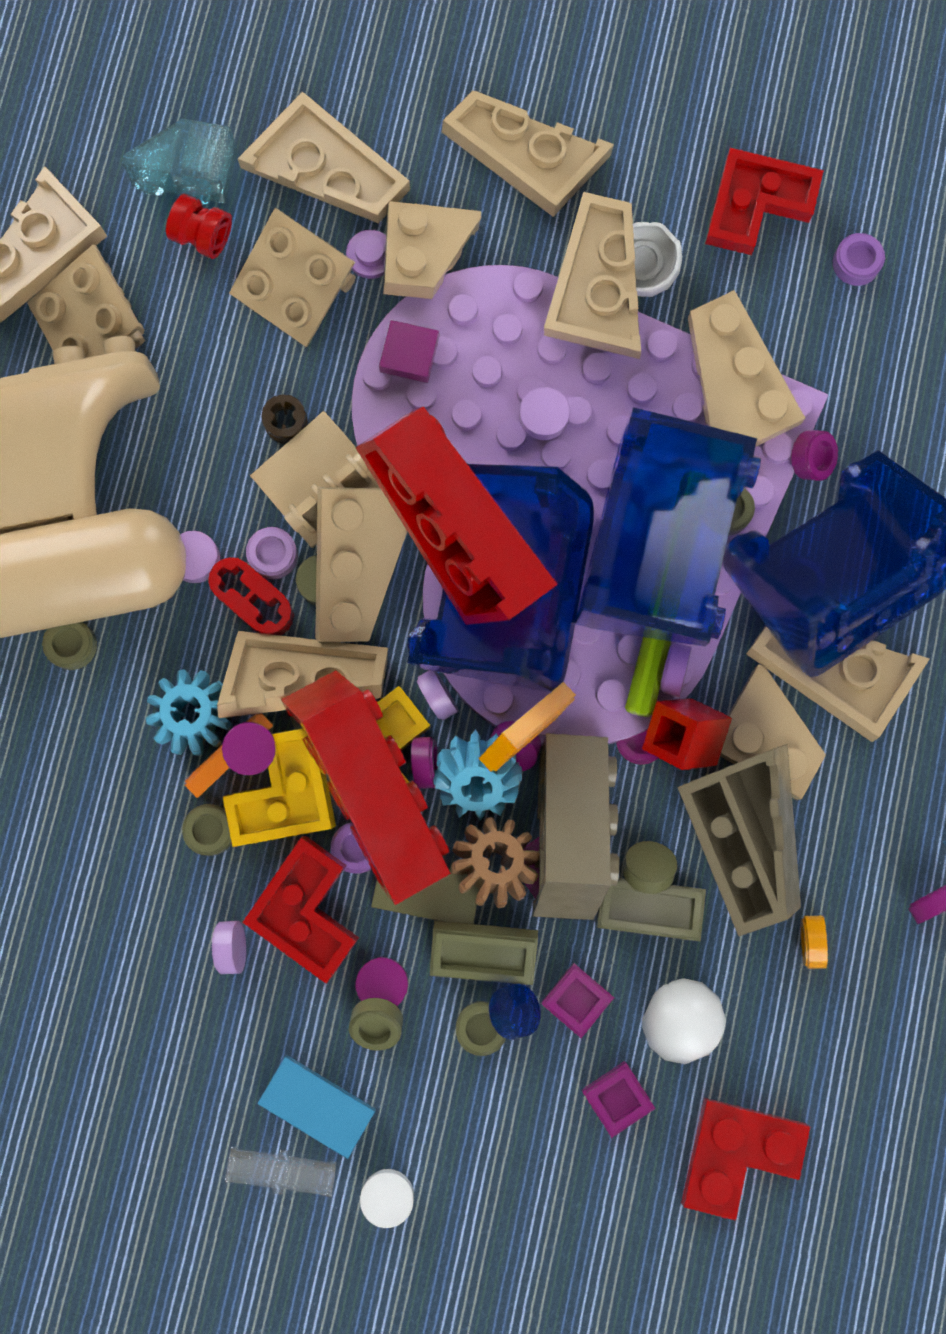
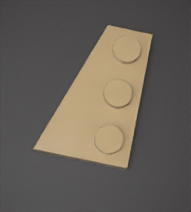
M474 90L443 120L442 125L443 134L552 217L557 214L611 156L614 144L599 138L595 144L572 135L574 129L557 123L555 128L530 119L526 110Z
M301 92L238 158L241 169L376 223H379L387 215L389 201L399 202L410 191V181L304 92Z
M45 166L35 179L39 186L27 203L20 200L10 214L14 221L0 239V323L41 291L92 244L97 245L107 237L101 225Z
M583 192L544 325V336L640 359L641 341L638 322L632 203Z
M735 290L690 311L688 323L697 375L700 376L703 392V410L705 422L709 427L713 467L801 425L805 420V416Z
M318 487L315 639L319 642L370 640L407 534L406 528L381 488Z
M777 610L746 653L749 657L871 742L881 736L929 661V658L912 653L910 656L888 650L886 649V644L870 639L864 642L839 634L836 628L781 610Z
M238 631L217 703L218 718L286 710L281 699L335 670L359 688L361 692L369 689L375 699L381 698L388 661V648L342 642H319L315 639Z

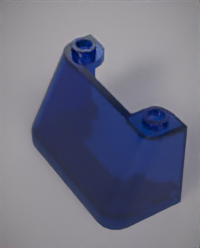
M635 407L632 408L617 450L577 611L576 625L596 630L704 647L710 643L711 638H719L725 621L726 608L718 606L719 597L715 595L737 499L740 497L744 487L753 489L759 474L761 458L753 456L757 438Z
M879 450L859 462H853L843 471L839 480L840 489L837 503L769 545V540L759 531H749L738 534L724 546L723 565L725 571L790 660L810 677H817L936 598L946 589V498Z
M468 464L558 585L510 620L469 625L464 623L443 589L437 619L423 618L409 634L407 663L419 669L552 692L564 682L567 673L594 523L592 498L585 489L559 467Z

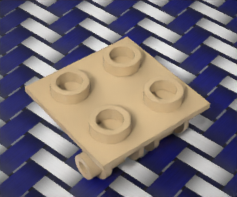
M274 208L229 294L305 347H308L339 290L346 293L353 286L356 276L350 273L355 261L279 209Z
M94 244L27 302L53 351L60 347L78 346L84 349L85 358L104 355L103 342L111 337H131L134 339L135 348L141 346L145 341L142 336L145 331L142 324L138 322L131 309L130 302L124 297V291L114 279L109 264L104 261L100 251Z
M325 411L319 414L250 475L285 516L284 518L289 525L304 538L311 548L317 545L318 487L380 488L357 452L355 445Z

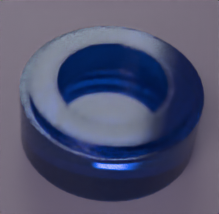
M512 984L500 988L494 992L489 1003L491 1023L497 1033L505 1039L517 1040L530 1036L539 1027L541 1020L540 1005L535 994L525 985Z

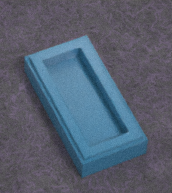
M288 1055L284 1057L257 1103L347 1159L376 1111L374 1107Z

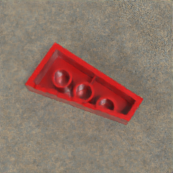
M424 406L404 415L355 447L466 625L510 620L558 585L446 437L440 422L430 415Z
M335 670L281 699L289 716H293L305 729L308 736L302 739L303 743L324 775H328L330 781L327 782V787L344 817L347 820H351L353 825L350 826V830L380 887L393 904H399L451 874L442 857L449 853L448 846L435 825L428 828L421 814L422 811L428 809L427 803L414 781L406 783L399 769L400 766L406 764V761L394 738L391 735L386 738L383 737L376 722L383 718V714L370 690L366 689L361 692L359 688Z

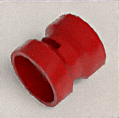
M183 193L174 202L169 212L166 223V236L169 240L180 245L191 243L196 247L198 253L215 259L220 255L228 241L232 227V216L230 213L217 207L211 209L204 208L200 199Z

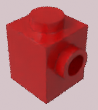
M692 698L656 701L642 749L681 770L716 766L732 718Z

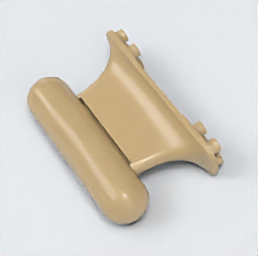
M111 337L103 342L104 355L85 358L84 349L81 347H60L53 351V365L32 368L28 373L0 378V638L154 608L172 598L185 577L186 549L179 531L166 517L154 511L129 508L97 515L96 459L100 441L108 423L123 406L133 401L150 397L160 389L156 370L146 355L136 352L134 339L131 337Z

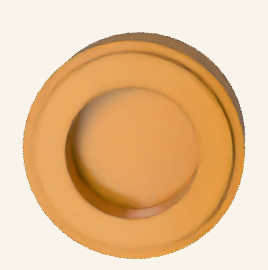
M823 915L804 916L800 924L803 964L807 969L827 968L828 946Z

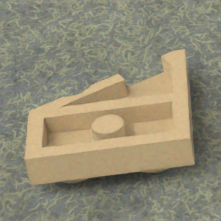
M389 201L383 294L432 299L442 285L446 272L451 270L460 258L462 248L472 234L475 235L481 220V211Z
M758 664L728 715L732 718L720 756L733 764H737L788 744L792 798L801 800L826 754L768 670Z

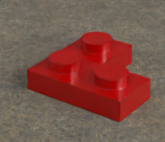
M730 148L725 161L705 244L752 255L764 212L809 223L814 214L824 170Z
M303 836L299 839L242 923L327 984L359 937L318 908L347 865L307 836Z
M704 1098L681 1204L684 1208L736 1221L747 1167L800 1180L810 1126L803 1122Z

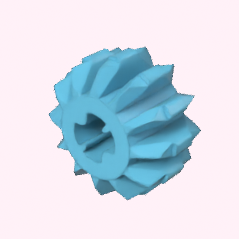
M179 670L176 676L177 686L162 678L159 681V686L166 692L164 697L160 698L156 695L148 697L147 702L159 708V712L147 716L146 723L150 726H161L156 732L154 740L161 745L172 740L171 752L181 755L189 744L192 754L201 756L204 752L203 739H206L214 747H219L222 741L214 733L216 728L231 730L233 727L231 721L226 718H218L217 703L223 683L217 681L209 685L210 675L205 671L200 670L192 681L186 670ZM188 703L195 707L200 705L199 709H195V712L200 715L193 723L186 719L181 720L180 718L186 717V714L181 710Z
M475 729L471 734L469 742L455 735L450 743V749H441L437 756L438 767L435 770V777L433 779L435 788L441 790L440 799L443 806L456 804V812L459 818L470 810L475 811L477 818L481 821L485 816V811L488 809L501 816L505 809V802L515 803V799L518 796V785L522 780V767L520 763L516 762V755L497 771L493 770L492 772L479 760V757L498 738L497 733L488 741L481 740L480 735Z

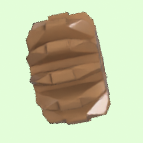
M492 817L485 819L483 833L477 827L469 825L464 832L468 842L456 841L452 849L457 856L463 859L451 864V873L456 875L468 874L459 884L458 889L461 893H466L472 887H477L479 892L475 897V904L479 906L484 904L489 893H493L494 903L497 908H503L507 904V892L513 898L520 901L526 895V890L522 883L534 884L538 878V873L528 866L538 862L539 852L534 850L523 851V848L527 846L532 836L529 832H525L517 839L511 835L515 828L513 820H507L502 831H497L496 822ZM492 853H498L502 856L500 863L502 866L498 873L488 870V859Z

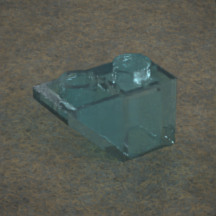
M182 118L125 153L122 164L132 185L144 193L150 195H162L163 192L177 195L186 193L200 199L202 204H208L210 201L226 203L238 150L230 127Z

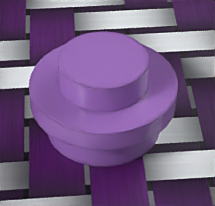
M365 230L351 238L346 248V256L355 261L351 269L355 274L367 279H375L384 275L386 235L376 230Z

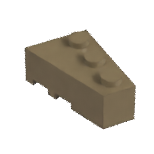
M546 733L539 758L537 819H540L539 860L535 863L534 867L539 868V893L536 900H533L532 917L594 920L610 886L617 885L619 856L617 853H610V836H615L617 832L618 807L617 804H609V787L614 788L616 784L617 759L616 757L608 756V737Z
M788 744L677 787L738 936L788 920L801 908Z

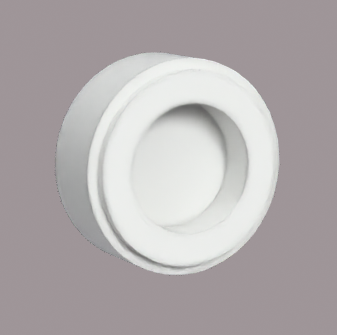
M383 1169L372 1174L365 1182L360 1196V1205L364 1216L369 1222L381 1228H392L403 1223L410 1215L414 1202V1190L411 1182L403 1173L393 1169Z

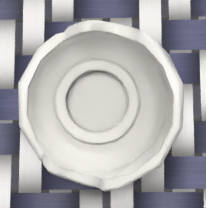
M636 222L633 224L636 291L640 297H653L667 290L678 277L683 258L680 240L661 223Z
M685 978L671 981L669 984H664L652 996L649 1006L642 1017V1028L649 1047L665 1061L687 1064L709 1055L718 1046L726 1025V1018L719 997L704 983Z

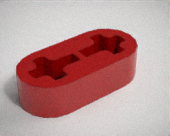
M228 557L214 564L209 573V586L214 595L257 633L282 636L289 630L293 623L294 612L292 605L284 594L239 558ZM240 571L243 572L240 580L250 592L245 597L233 588L224 593L223 590L226 587L225 582L222 580L224 574L229 572L235 576ZM258 598L269 607L275 606L276 603L281 604L277 611L282 618L278 623L275 624L270 620L266 621L263 625L259 623L263 616L253 605Z

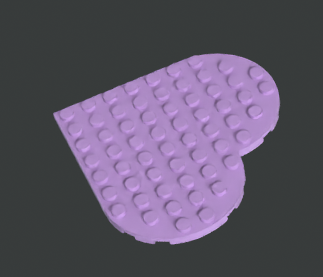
M485 265L448 273L444 276L442 285L432 299L405 297L385 316L369 339L358 364L352 393V421L357 446L404 415L424 406L428 413L440 422L446 437L558 585L510 620L466 625L427 564L423 585V613L432 652L440 670H442L462 701L494 727L502 722L517 721L564 682L576 694L575 700L551 725L539 734L542 746L546 733L608 737V745L628 739L648 729L652 715L650 717L633 715L626 711L625 705L685 474L687 472H698L711 478L710 490L719 484L728 482L743 486L753 497L755 512L747 527L740 533L732 536H722L714 533L706 526L702 518L671 645L678 643L692 647L680 697L664 694L662 690H659L657 701L685 699L705 673L793 477L794 470L791 462V453L794 442L802 432L814 429L828 394L782 375L805 416L803 423L713 467L709 427L705 422L703 410V392L700 376L697 375L690 334L638 312L641 341L640 359L544 336V325L558 281L557 276L531 268L510 265ZM391 320L439 331L440 337L428 383L380 372L379 363ZM535 388H554L560 391L569 403L570 416L568 425L564 432L554 439H534L523 430L520 424L521 402L525 395Z

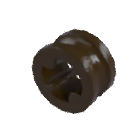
M281 394L274 396L262 408L261 418L263 426L270 438L278 443L286 444L308 425L304 406L297 398L291 395ZM281 410L284 411L285 415H287L288 410L294 411L292 416L295 424L289 429L286 428L285 424H282V429L276 428L278 423L275 414Z

